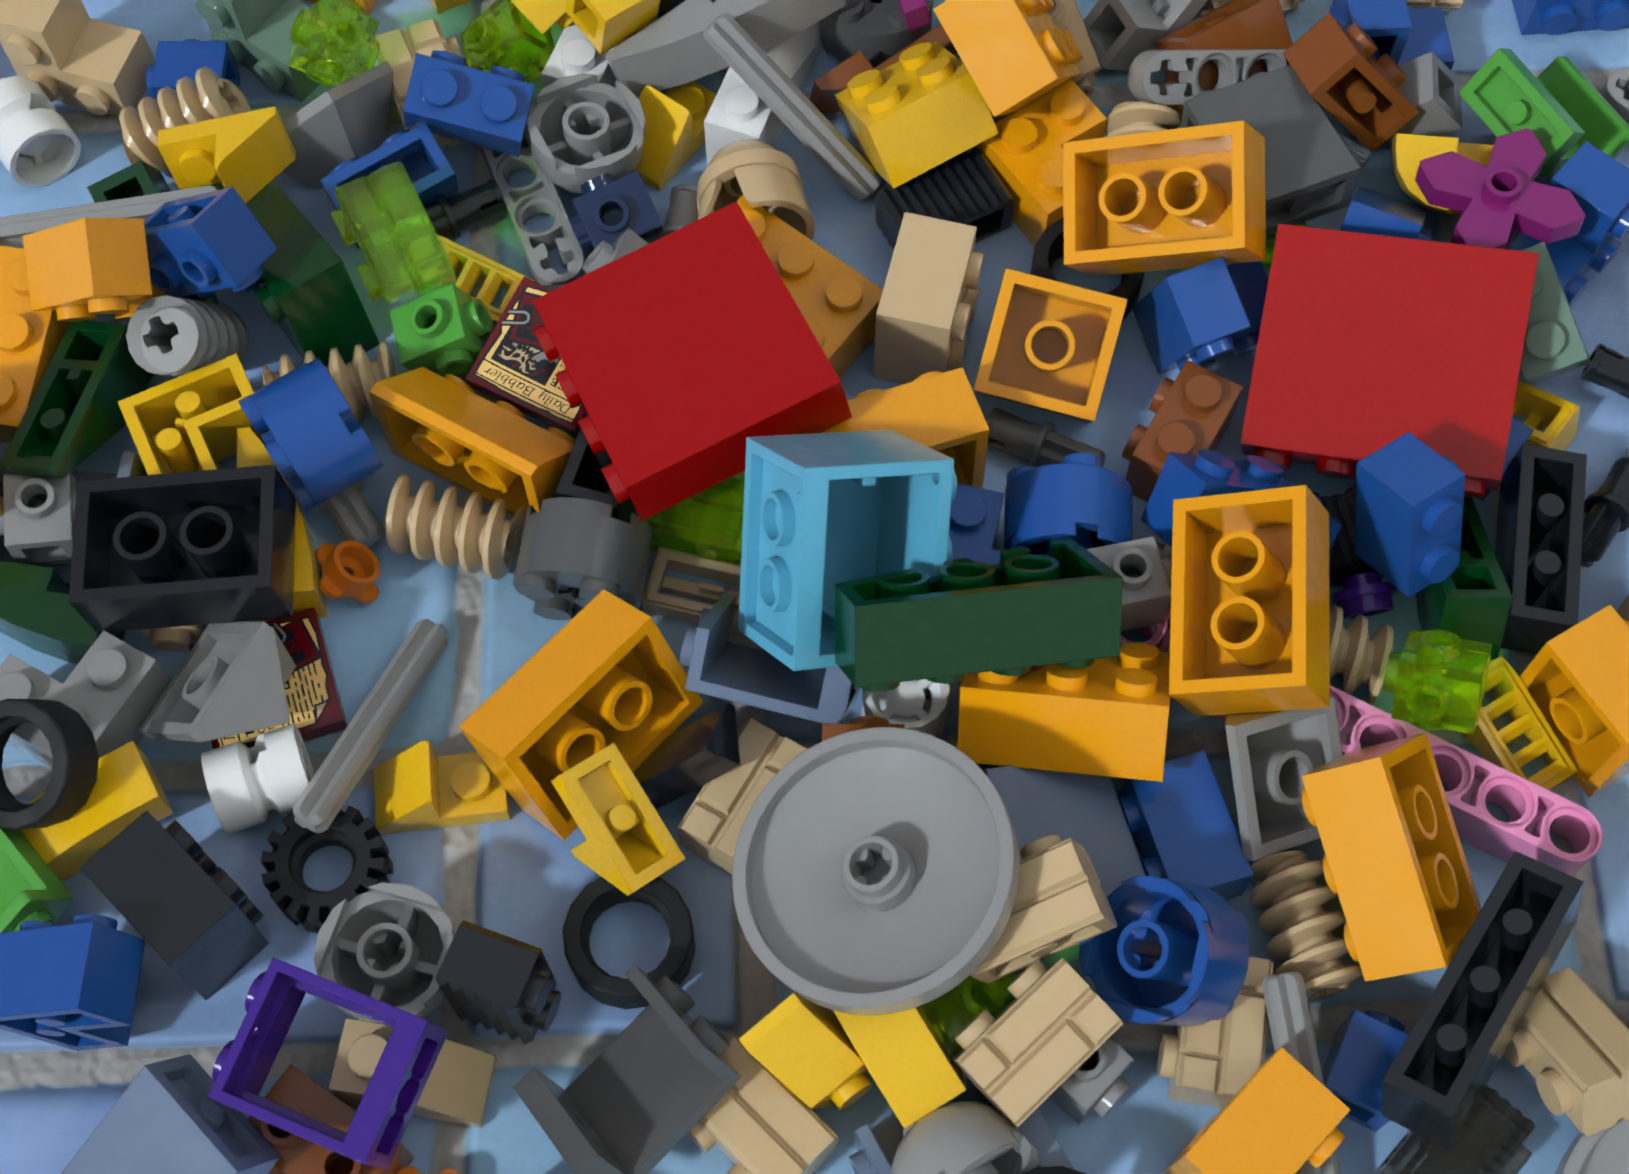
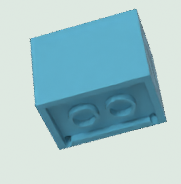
M891 429L746 437L738 631L793 671L839 667L835 663L834 584L911 568L926 572L929 578L939 576V569L944 565V562L952 560L949 526L951 503L954 501L957 493L954 459Z

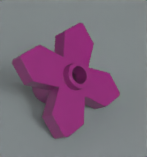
M1525 128L1496 137L1487 166L1453 151L1423 159L1419 163L1415 181L1427 202L1431 205L1461 212L1451 238L1452 243L1505 249L1515 242L1521 232L1536 240L1550 244L1577 235L1585 219V213L1570 190L1534 182L1543 166L1547 153L1531 129Z

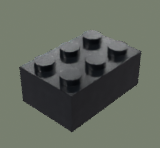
M275 465L77 481L69 604L96 633H102L103 630L106 632L293 617L296 498Z

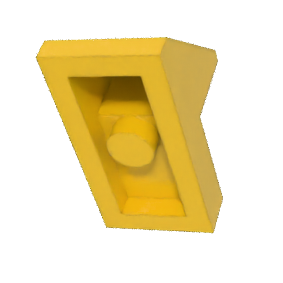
M695 81L672 87L665 95L649 85L643 88L638 99L645 116L646 135L641 161L634 171L638 170L644 182L661 191L705 143L704 120L717 94Z
M276 106L158 130L157 148L179 190L222 182L224 188L233 186L245 204L296 159V150Z
M430 740L420 741L374 768L376 828L380 835L510 820L509 793L478 752L437 756Z
M614 742L561 773L551 781L586 838V841L571 850L574 857L627 896L686 859Z

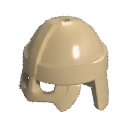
M740 140L724 146L713 156L709 165L700 176L697 185L698 220L736 202L744 195L749 205L764 207L810 240L813 239L815 233V222L803 193V183L796 163L790 156L776 150L763 141Z

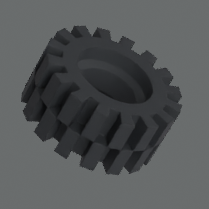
M349 805L346 812L340 809L329 828L320 834L300 827L294 821L292 813H290L282 820L287 827L283 835L273 830L267 839L273 847L272 852H262L261 863L267 870V873H263L261 876L264 886L271 893L269 896L296 926L301 923L307 931L317 934L336 905L345 898L350 902L359 894L369 892V886L382 882L390 883L387 874H394L393 862L388 855L390 851L377 828L368 817L364 819L359 810ZM331 845L347 849L353 858V868L350 876L341 886L330 891H317L305 884L303 869L307 859L313 852Z

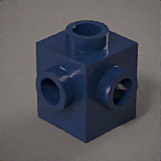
M638 170L618 179H615L613 175L608 173L597 176L580 186L583 195L572 199L578 214L569 218V222L583 251L592 247L595 249L603 240L611 245L628 228L644 240L656 235L659 230L663 229L661 220ZM614 210L623 212V218L617 225L609 226L604 224L605 217L609 212Z

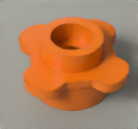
M351 540L343 541L337 547L331 543L320 545L315 552V558L322 568V579L319 581L321 591L331 599L351 597L356 598L362 604H371L379 594L378 588L373 584L380 574V564L374 552L366 545Z

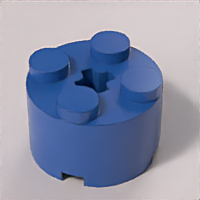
M319 358L299 366L238 401L258 434L270 429L261 435L265 443L264 446L305 511L322 504L374 474L373 472L384 466L365 431L350 410V406Z
M1090 453L1069 454L1064 457L1061 464L1011 469L1007 473L1005 487L1004 550L1024 546L1030 549V554L1043 555L1050 553V540L1071 537L1085 549L1132 541L1133 491L1130 483L1118 473L1102 468L1101 458Z
M1134 876L1120 882L1123 885L1115 889L1107 897L1118 927L1081 942L1079 945L1080 963L1084 976L1091 977L1097 992L1101 996L1100 998L1119 1018L1135 1023L1191 1027L1226 1017L1232 1010L1234 1000L1242 989L1248 970V924L1245 916L1239 910L1233 908L1221 895L1200 885L1155 876Z

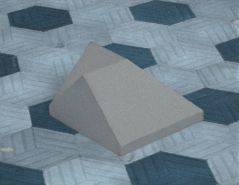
M388 61L326 91L283 121L296 150V159L283 172L320 190L323 188L320 180L328 176L330 171L337 165L351 158H361L381 146L388 138L394 72Z
M264 621L208 624L138 732L150 739L202 743L289 723L290 718L284 685L293 673L296 665L276 631Z

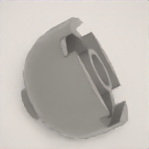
M583 73L562 77L544 87L536 96V106L531 111V115L528 113L526 122L528 139L536 165L555 185L571 193L583 194L580 186L597 176L608 173L614 176L615 179L632 173L636 169L642 157L646 135V121L640 100L626 85L616 80L615 87L606 83H598L597 75Z
M382 882L369 886V892L359 894L350 902L345 898L332 909L318 932L314 953L317 974L320 977L423 1019L426 1018L446 1000L437 983L436 976L456 934L452 921L433 896L410 884ZM335 1005L342 1013L356 1020L379 1023Z
M978 1101L947 1103L903 1129L904 1137L897 1146L890 1174H1020L1038 1167V1149L1019 1127H1015L994 1107Z

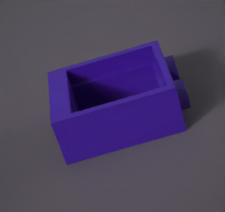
M273 957L267 971L258 975L248 991L245 1001L247 1014L235 1039L223 1047L215 1061L212 1072L214 1084L208 1098L359 1163L388 1171L449 1031L426 1019ZM306 993L393 1028L347 1132L259 1095Z

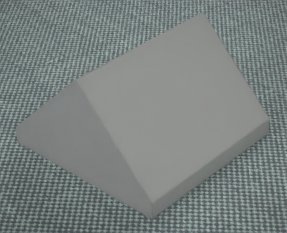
M1330 696V708L1227 714L1225 722L1242 851L1246 860L1255 861L1319 839L1320 835L1317 827L1308 821L1303 809L1302 790L1304 784L1301 776L1342 756L1334 696Z

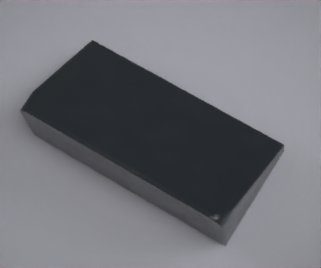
M727 703L668 736L633 772L656 810L740 765L735 706Z

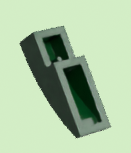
M0 560L1 633L38 652L73 664L80 662L101 634L96 633L69 604L70 589L54 568ZM126 631L108 633L123 641Z

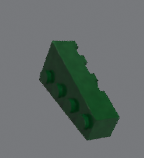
M272 180L246 205L278 249L260 265L264 270L262 276L252 285L245 288L247 292L250 290L254 291V296L267 318L273 325L278 324L303 360L306 351L312 350L315 357L319 358L324 366H327L330 348L337 347L345 364L352 361L355 345L361 344L364 351L368 352L378 346L380 342L343 261L275 181ZM222 182L211 184V186L217 187L218 190L224 189Z
M1071 537L1050 540V553L1043 555L1030 554V549L1024 546L1000 550V563L994 565L974 562L966 557L945 561L944 565L939 569V576L930 578L926 572L911 568L834 584L835 663L855 687H860L864 690L874 692L890 691L899 687L900 682L921 679L941 684L957 683L964 680L966 674L988 671L999 675L1017 676L1028 673L1031 670V666L1057 664L1068 668H1084L1093 665L1095 659L1120 656L1123 577Z

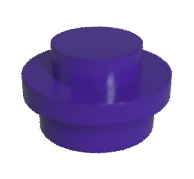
M1369 572L1342 579L1343 590L1331 594L1333 605L1340 606L1343 609V619L1347 620L1354 619L1359 614L1368 617L1393 610L1394 605L1391 595L1397 593V588L1389 581L1382 582L1378 572Z

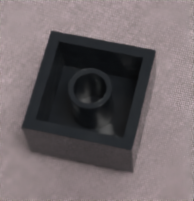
M146 810L80 867L83 873L161 958L205 1000L209 999L269 944L266 938L254 926L264 915L247 898L248 896L231 877L208 857L202 847L176 820L172 821L166 828H163Z

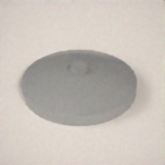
M896 727L859 729L839 734L808 748L785 765L759 794L746 816L735 848L732 868L734 905L744 936L755 955L777 979L801 997L816 1005L848 1014L881 1015L901 1012L921 1006L946 994L971 975L988 957L999 941L1015 904L1020 873L1019 846L1011 815L1000 794L981 768L961 750L946 741L915 730Z

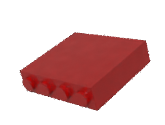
M737 201L533 300L544 323L534 328L533 331L548 361L552 363L561 358L566 367L565 370L556 373L555 376L571 408L573 409L584 404L589 414L578 420V423L594 455L607 451L612 461L611 464L601 468L618 504L631 499L642 521L745 471L746 437L821 433L852 418L841 380Z
M1278 224L1240 440L1243 455H1257L1267 458L1278 464L1283 470H1289L1292 461L1316 465L1315 473L1322 476L1353 479L1354 473L1357 471V462L1409 431L1439 455L1452 459L1460 470L1466 474L1464 497H1484L1485 489L1498 491L1502 480L1539 253Z

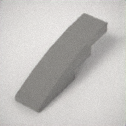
M685 0L606 53L605 57L616 80L626 85L636 97H639L646 85L661 91L689 83L730 67L703 36L706 28L712 21L724 13L730 14L765 51L798 35L844 7L847 3L846 0H716L713 3L711 0Z

